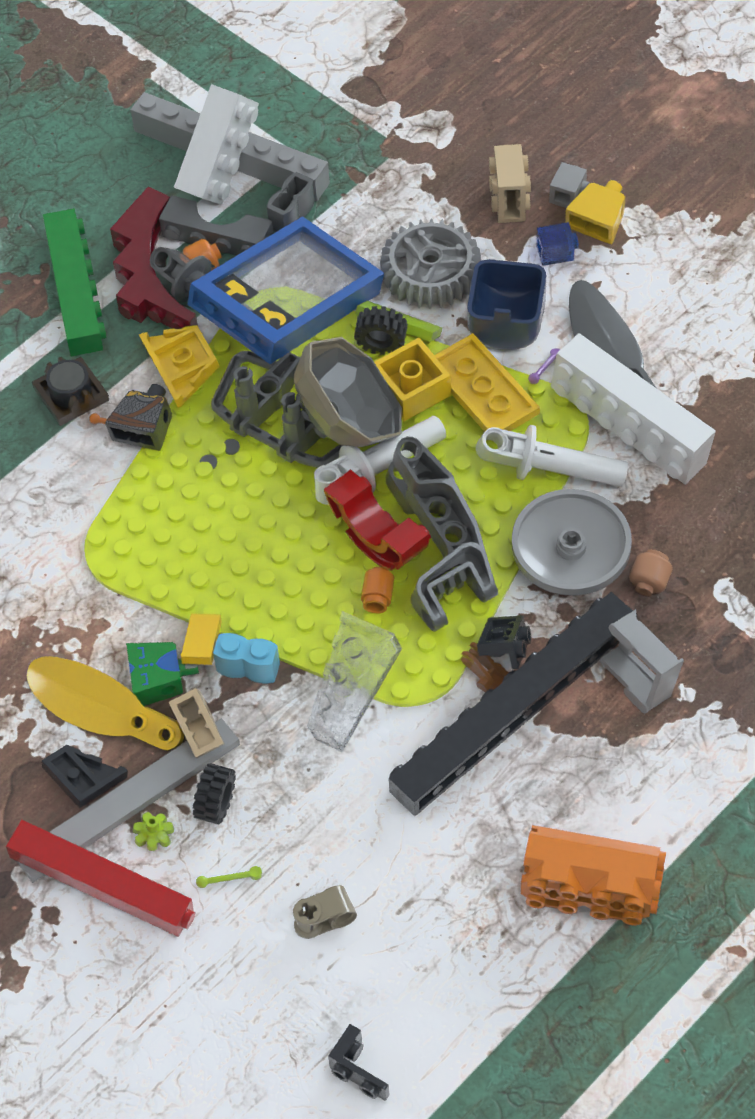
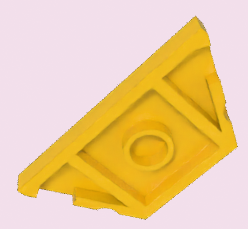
M197 325L187 326L182 329L163 330V335L149 337L148 332L139 334L142 343L178 408L220 367Z

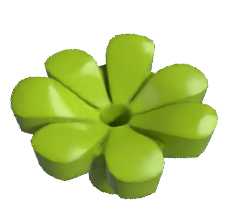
M146 812L142 815L143 822L134 824L133 833L138 834L135 837L137 846L142 847L147 842V849L155 851L157 850L158 843L163 847H168L171 844L167 834L174 832V826L171 822H166L167 818L164 814L160 813L155 817L151 813Z

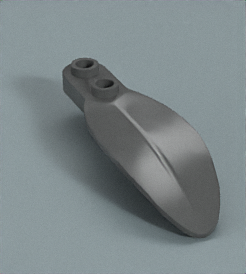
M584 280L575 282L569 294V315L574 337L580 333L655 387L644 370V360L639 344L618 312L591 283Z

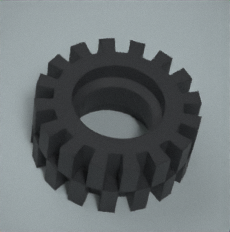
M372 306L371 310L367 307L357 317L354 339L357 340L358 346L363 345L362 349L365 351L371 349L373 354L379 351L380 355H385L386 351L391 353L404 346L408 325L406 318H403L400 312L395 314V309L391 308L390 311H387L385 306H381V309H378L377 306Z
M211 763L205 766L203 773L200 775V782L197 783V793L194 794V818L218 825L223 822V818L227 815V809L229 810L230 800L233 798L232 791L235 789L234 782L236 776L234 769Z

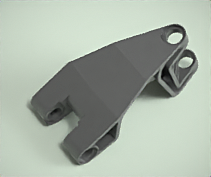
M410 436L402 438L398 441L395 448L393 461L389 466L385 482L402 510L406 514L417 515L422 525L429 531L432 540L443 556L440 562L419 577L411 596L413 608L430 630L435 632L448 624L447 616L439 603L444 593L449 595L453 593L455 587L460 589L464 586V582H466L475 595L485 603L498 595V589L477 521L458 488L453 475L417 438ZM408 450L415 457L406 458L401 454V451ZM398 471L403 479L396 478L394 472ZM430 513L437 514L441 517L435 518ZM445 534H454L458 537L459 541L450 542L446 539Z

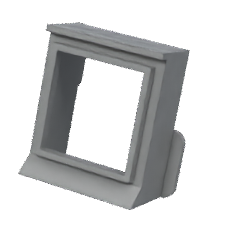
M636 610L609 625L611 634L620 643L616 649L601 657L599 662L626 687L624 689L625 696L645 714L671 697L684 660L682 658L678 660L641 621H638L636 619ZM632 651H633L642 661H644V662L656 673V675H655L645 664H643V663L632 653Z

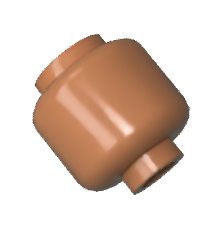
M652 549L637 555L629 574V580L639 594L652 596V594L661 593L666 589L673 567L669 562L668 556L664 553Z

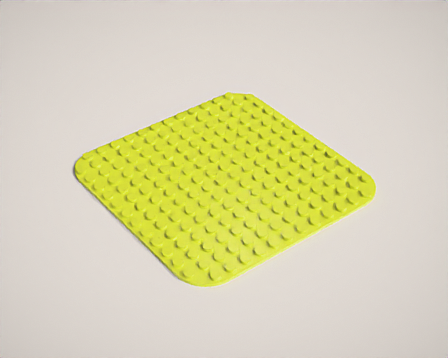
M284 287L260 291L259 294L243 304L253 311L271 300L294 318H297L324 301V299ZM352 311L290 351L301 357L303 349L310 342L343 337L371 357L373 361L385 356L380 355L379 351H376L375 354L371 353V349L365 351L362 349L363 345H357V340L354 339L358 317L355 314L356 311ZM219 328L209 347L220 367L181 407L178 408L175 401L172 400L169 405L172 418L161 450L158 451L144 447L140 449L91 524L84 546L89 570L96 580L107 589L188 623L191 614H219L222 621L219 634L234 633L245 637L247 640H269L278 646L280 661L379 702L392 706L413 707L428 704L441 698L460 680L466 669V666L461 661L464 657L462 652H469L472 648L469 645L472 642L478 643L487 619L494 617L519 571L512 552V532L518 515L531 501L539 496L552 491L562 490L570 476L532 467L525 479L520 480L517 478V467L481 459L476 452V444L484 431L452 394L450 397L404 422L402 420V431L431 416L438 417L443 423L446 430V438L427 449L453 475L458 488L477 521L498 589V595L484 603L464 582V586L460 589L455 587L453 593L449 595L443 594V598L439 600V603L447 616L448 624L435 632L431 631L411 604V596L419 577L443 559L440 550L431 538L429 539L428 547L399 570L396 568L392 571L389 570L394 575L391 604L387 607V610L383 613L368 612L363 608L361 601L364 576L366 571L380 566L369 559L345 532L349 527L342 516L336 519L329 505L317 501L314 472L317 468L300 464L296 461L290 463L277 456L276 450L249 435L243 437L230 430V425L213 411L211 407L212 398L232 357L242 351H251ZM406 334L404 345L417 338ZM422 340L434 355L449 347V345L435 340L431 342ZM244 362L240 366L247 367V372L249 369L252 370L254 385L268 371V369L250 362ZM503 366L540 407L539 415L513 429L512 432L525 434L528 426L534 425L536 426V441L583 452L589 436L587 414L581 412L567 398L559 396L551 388L550 382L540 379L537 384H531L528 374ZM235 379L223 402V405L232 413L237 409L234 392L236 389ZM294 384L290 392H294L296 397L298 393ZM283 405L258 427L278 439H281L284 435L282 423ZM327 437L320 438L305 453L323 457L339 444ZM228 439H235L239 442L240 449L234 455H228L225 452L226 444L224 442ZM486 440L490 448L498 449L494 441ZM379 443L358 448L363 452ZM205 455H213L217 459V466L213 469L209 462H200V459ZM388 469L374 475L376 487L373 495L381 508L387 511L398 524H401L407 518L413 520L417 525L422 524L416 514H406L387 487L385 481ZM398 471L394 472L396 478L403 479ZM430 513L435 518L441 517L437 514ZM445 534L448 541H459L456 535Z

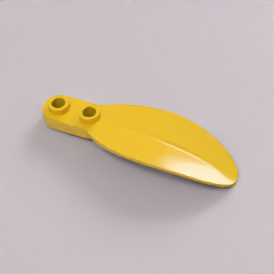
M45 656L33 660L28 667L27 681L35 697L49 711L72 725L102 735H131L163 750L175 749L184 740V733L177 720L151 708L144 707L127 687L91 666L65 658ZM138 716L143 720L140 728L135 725V719ZM164 729H167L170 732V738L168 740H165L162 737V732Z

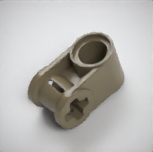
M332 886L321 893L299 900L293 908L294 929L298 936L311 939L328 931L351 924L357 918V913L344 886Z

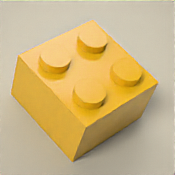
M420 338L374 361L401 405V419L403 422L451 396V374Z

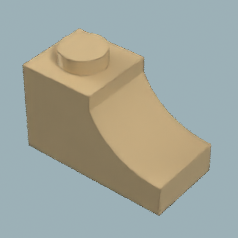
M195 688L169 701L171 709L196 758L225 744L201 691Z

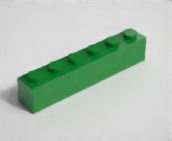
M75 208L43 214L70 356L102 351L101 339L107 337L104 322L98 323L97 318L102 317L99 301L93 300L94 296H98L95 280L89 281V276L94 275L91 259L85 260L84 256L90 253L87 239H81L80 236L85 234L83 219H77Z

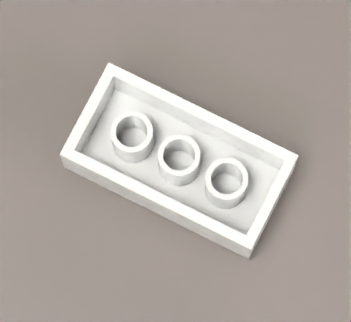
M211 84L174 188L222 205L230 193L229 184L232 176L239 168L241 151L247 146L249 141L248 132L251 124L257 119L259 103Z

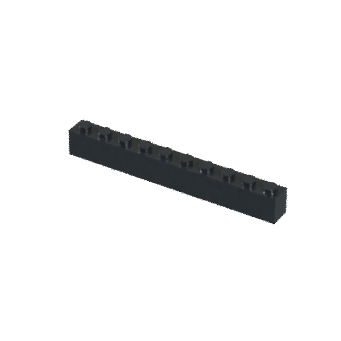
M612 592L603 599H596L584 615L576 616L569 623L565 631L560 635H553L538 653L533 652L529 655L524 665L517 671H510L498 687L494 690L489 689L474 707H468L462 711L455 723L450 727H443L431 743L427 746L422 745L414 752L412 758L407 763L395 767L388 778L389 792L412 815H418L595 665L601 657L615 648L620 641L611 634L609 625L628 615L633 610Z

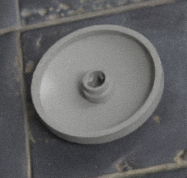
M562 489L539 496L521 511L515 521L512 532V552L520 571L538 587L560 595H584L596 592L610 585L625 569L631 552V530L623 513L611 501L585 490Z

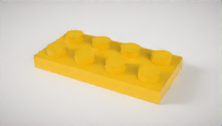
M473 333L435 354V357L451 374V394L484 432L492 427L512 431L540 414L538 404Z

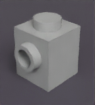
M562 162L550 184L549 203L567 208L589 185L587 170Z

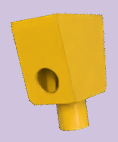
M615 180L608 181L605 187L596 183H589L567 206L565 227L612 245L625 210V195L620 193L622 191L621 184Z

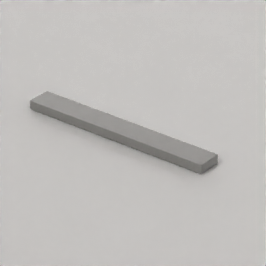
M221 718L215 724L225 743L224 745L196 758L188 741H186L50 831V833L85 849L203 770L208 763L212 764L239 746L240 741ZM16 861L32 883L45 875Z

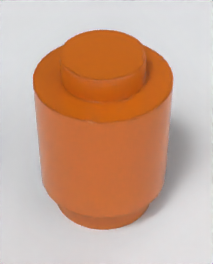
M374 567L365 573L361 601L363 608L368 612L383 613L391 604L394 575L388 569Z

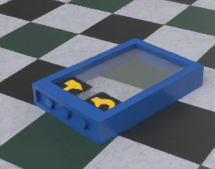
M302 216L190 284L187 305L267 363L272 364L357 309V305L379 295L384 272Z

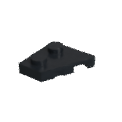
M69 745L63 746L42 760V768L79 808L128 777V770L125 767L119 765L117 769L102 763V758L92 754H84L80 749Z

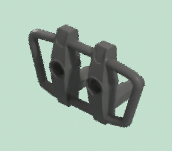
M242 351L234 355L211 401L213 411L230 425V430L243 437L249 435L276 450L277 456L290 463L296 461L300 464L318 468L339 458V451L343 446L340 444L323 457L305 453L321 437L315 432L314 424L309 419L307 413L301 410L300 396L297 394L295 397V393L290 392L294 385V373L300 360L299 356L289 352L278 361L269 364L252 351ZM244 362H250L268 369V371L254 385L252 370L249 369L247 372V367L240 366ZM235 379L236 389L234 392L237 409L232 413L223 405V402ZM283 405L282 423L284 435L281 439H278L258 427Z

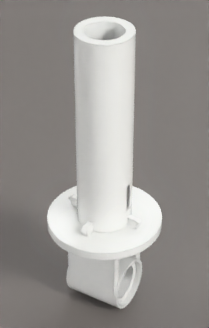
M431 416L402 431L400 436L383 441L363 452L358 447L343 445L340 448L338 459L318 467L314 472L317 501L329 505L324 489L350 469L359 477L364 476L370 482L373 493L376 487L374 475L389 468L393 461V454L398 441L410 436L417 438L428 448L446 438V430L443 423L438 417ZM408 450L401 451V454L406 458L414 455Z
M529 425L525 434L492 427L483 433L476 444V452L481 459L517 467V478L520 480L525 479L532 467L618 487L623 486L627 476L628 462L536 441V426ZM486 440L494 441L498 449L490 448Z

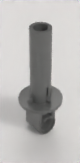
M164 247L156 248L150 256L151 267L172 283L171 295L180 303L188 301L190 284L209 273L212 267L210 260L205 256H198L190 260L180 251ZM169 256V263L166 265V260ZM242 303L243 306L252 311L249 307Z

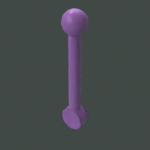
M552 349L550 357L537 372L529 375L528 379L531 384L539 382L540 375L556 359L560 349Z

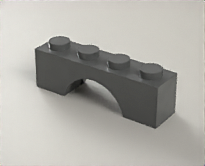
M171 195L159 218L162 237L189 244L205 239L210 245L215 243L220 253L236 256L274 234L272 220L248 214L240 220L226 225L207 222L199 215L196 201Z

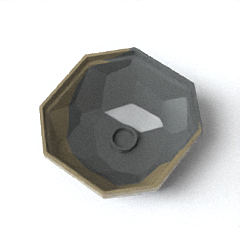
M343 337L314 341L305 346L294 373V384L301 399V409L307 413L309 419L314 424V430L318 436L330 438L344 446L363 447L390 440L402 434L401 405L371 357Z

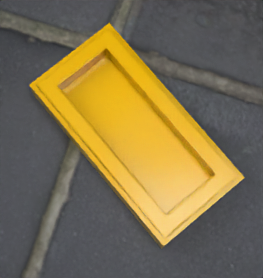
M191 614L181 653L182 664L212 665L214 659L213 651L222 623L221 615Z

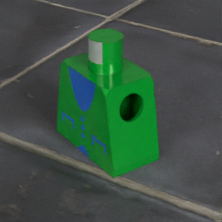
M173 642L126 643L132 692L143 706L181 695L183 693L181 677L199 674L198 664H182L181 658L179 659L176 644Z

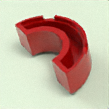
M350 469L324 489L326 499L336 519L342 516L349 527L345 531L346 534L369 559L380 567L390 571L395 568L399 570L428 547L431 535L427 528L422 524L417 525L410 518H407L401 524L395 522L393 517L378 504L372 493V486L364 476L359 477Z

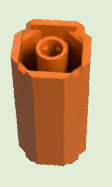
M532 825L523 866H525L524 872L526 874H522L521 895L526 897V904L533 908L551 907L566 914L577 913L578 907L585 905L591 909L590 916L595 919L607 920L612 918L622 920L624 923L632 926L641 925L642 919L649 917L650 913L657 914L666 852L660 851L661 847Z

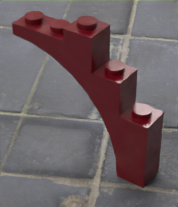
M148 186L110 228L113 246L121 252L113 261L116 279L124 285L116 294L118 310L125 318L133 319L139 323H142L149 316L154 322L162 323L172 329L198 326L196 314L179 304L165 290L157 278L155 270L151 267L150 256L155 250L156 243L161 234L159 218L170 196Z

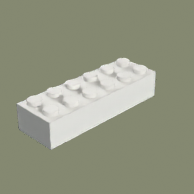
M580 333L557 353L551 388L559 396L567 398L581 412L589 414L603 428L611 430L625 444L633 446L647 460L655 462L666 470L672 478L678 479L685 485L707 464L716 432L713 428Z

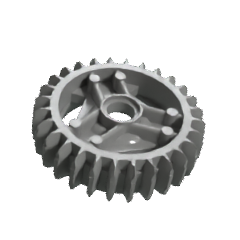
M432 218L429 223H423L420 219L418 225L409 222L408 229L400 226L399 233L392 232L391 239H387L385 247L382 248L380 267L381 271L384 272L383 280L386 288H390L391 295L398 294L399 301L407 298L408 306L413 302H417L418 308L422 304H428L429 309L432 308L433 304H439L440 308H442L444 302L453 305L454 298L462 301L463 294H470L474 267L481 261L480 248L477 247L476 239H471L470 232L464 233L462 226L455 229L453 222L445 225L443 219L440 223H434ZM429 255H433L438 258V260L433 263H428L423 259ZM401 257H406L407 274H403L397 267V262Z

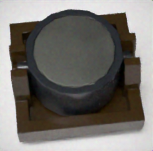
M81 356L75 360H66L63 357H59L58 363L54 365L51 362L47 363L44 371L45 375L32 381L34 390L60 426L109 401L107 391Z

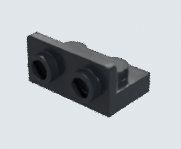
M524 615L488 618L477 643L479 656L489 655L496 658L509 654L511 668L519 669L522 658L526 657V647L528 644H531L532 638L530 626H525Z

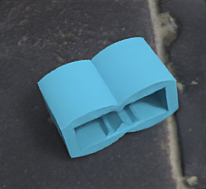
M234 633L218 635L213 651L216 671L230 678L246 676L251 681L263 684L275 682L280 666L278 646L275 643L265 639L247 640L245 637Z

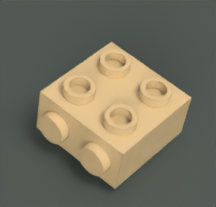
M521 144L494 146V157H489L490 174H494L489 176L490 192H492V195L495 194V196H491L492 212H497L498 223L525 221V210H530V194H526V192H531L530 176L524 173L528 171V156L522 155Z

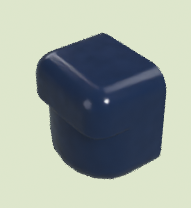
M491 259L479 261L474 267L467 305V322L470 334L473 333L483 345L500 350L521 349L535 342L541 329L546 303L547 276L545 269L540 265Z

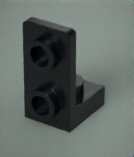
M349 1024L328 1055L331 1072L335 1077L344 1082L351 1080L359 1085V1089L372 1099L379 1097L386 1101L390 1095L389 1085L350 1062V1060L355 1062L358 1059L364 1044H362L361 1030Z

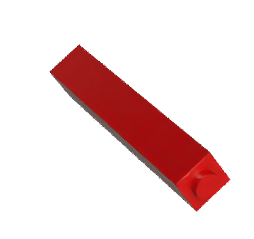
M24 820L20 821L6 845L11 859L177 937L180 936L183 928L188 930L194 920L196 912L193 911L191 898Z

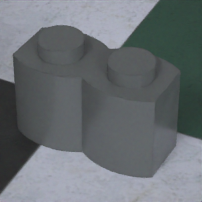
M295 172L284 181L282 190L276 192L269 199L267 213L268 220H272L273 231H279L300 217H304L312 210L315 202L313 179Z

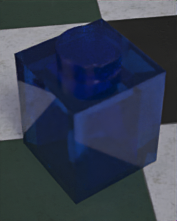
M569 222L537 227L536 247L542 266L574 261L575 249L579 248L577 234L576 232L572 233Z

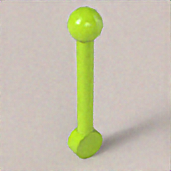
M253 866L249 871L209 878L199 876L196 879V885L199 888H205L208 884L248 877L258 880L262 876V870L258 866Z

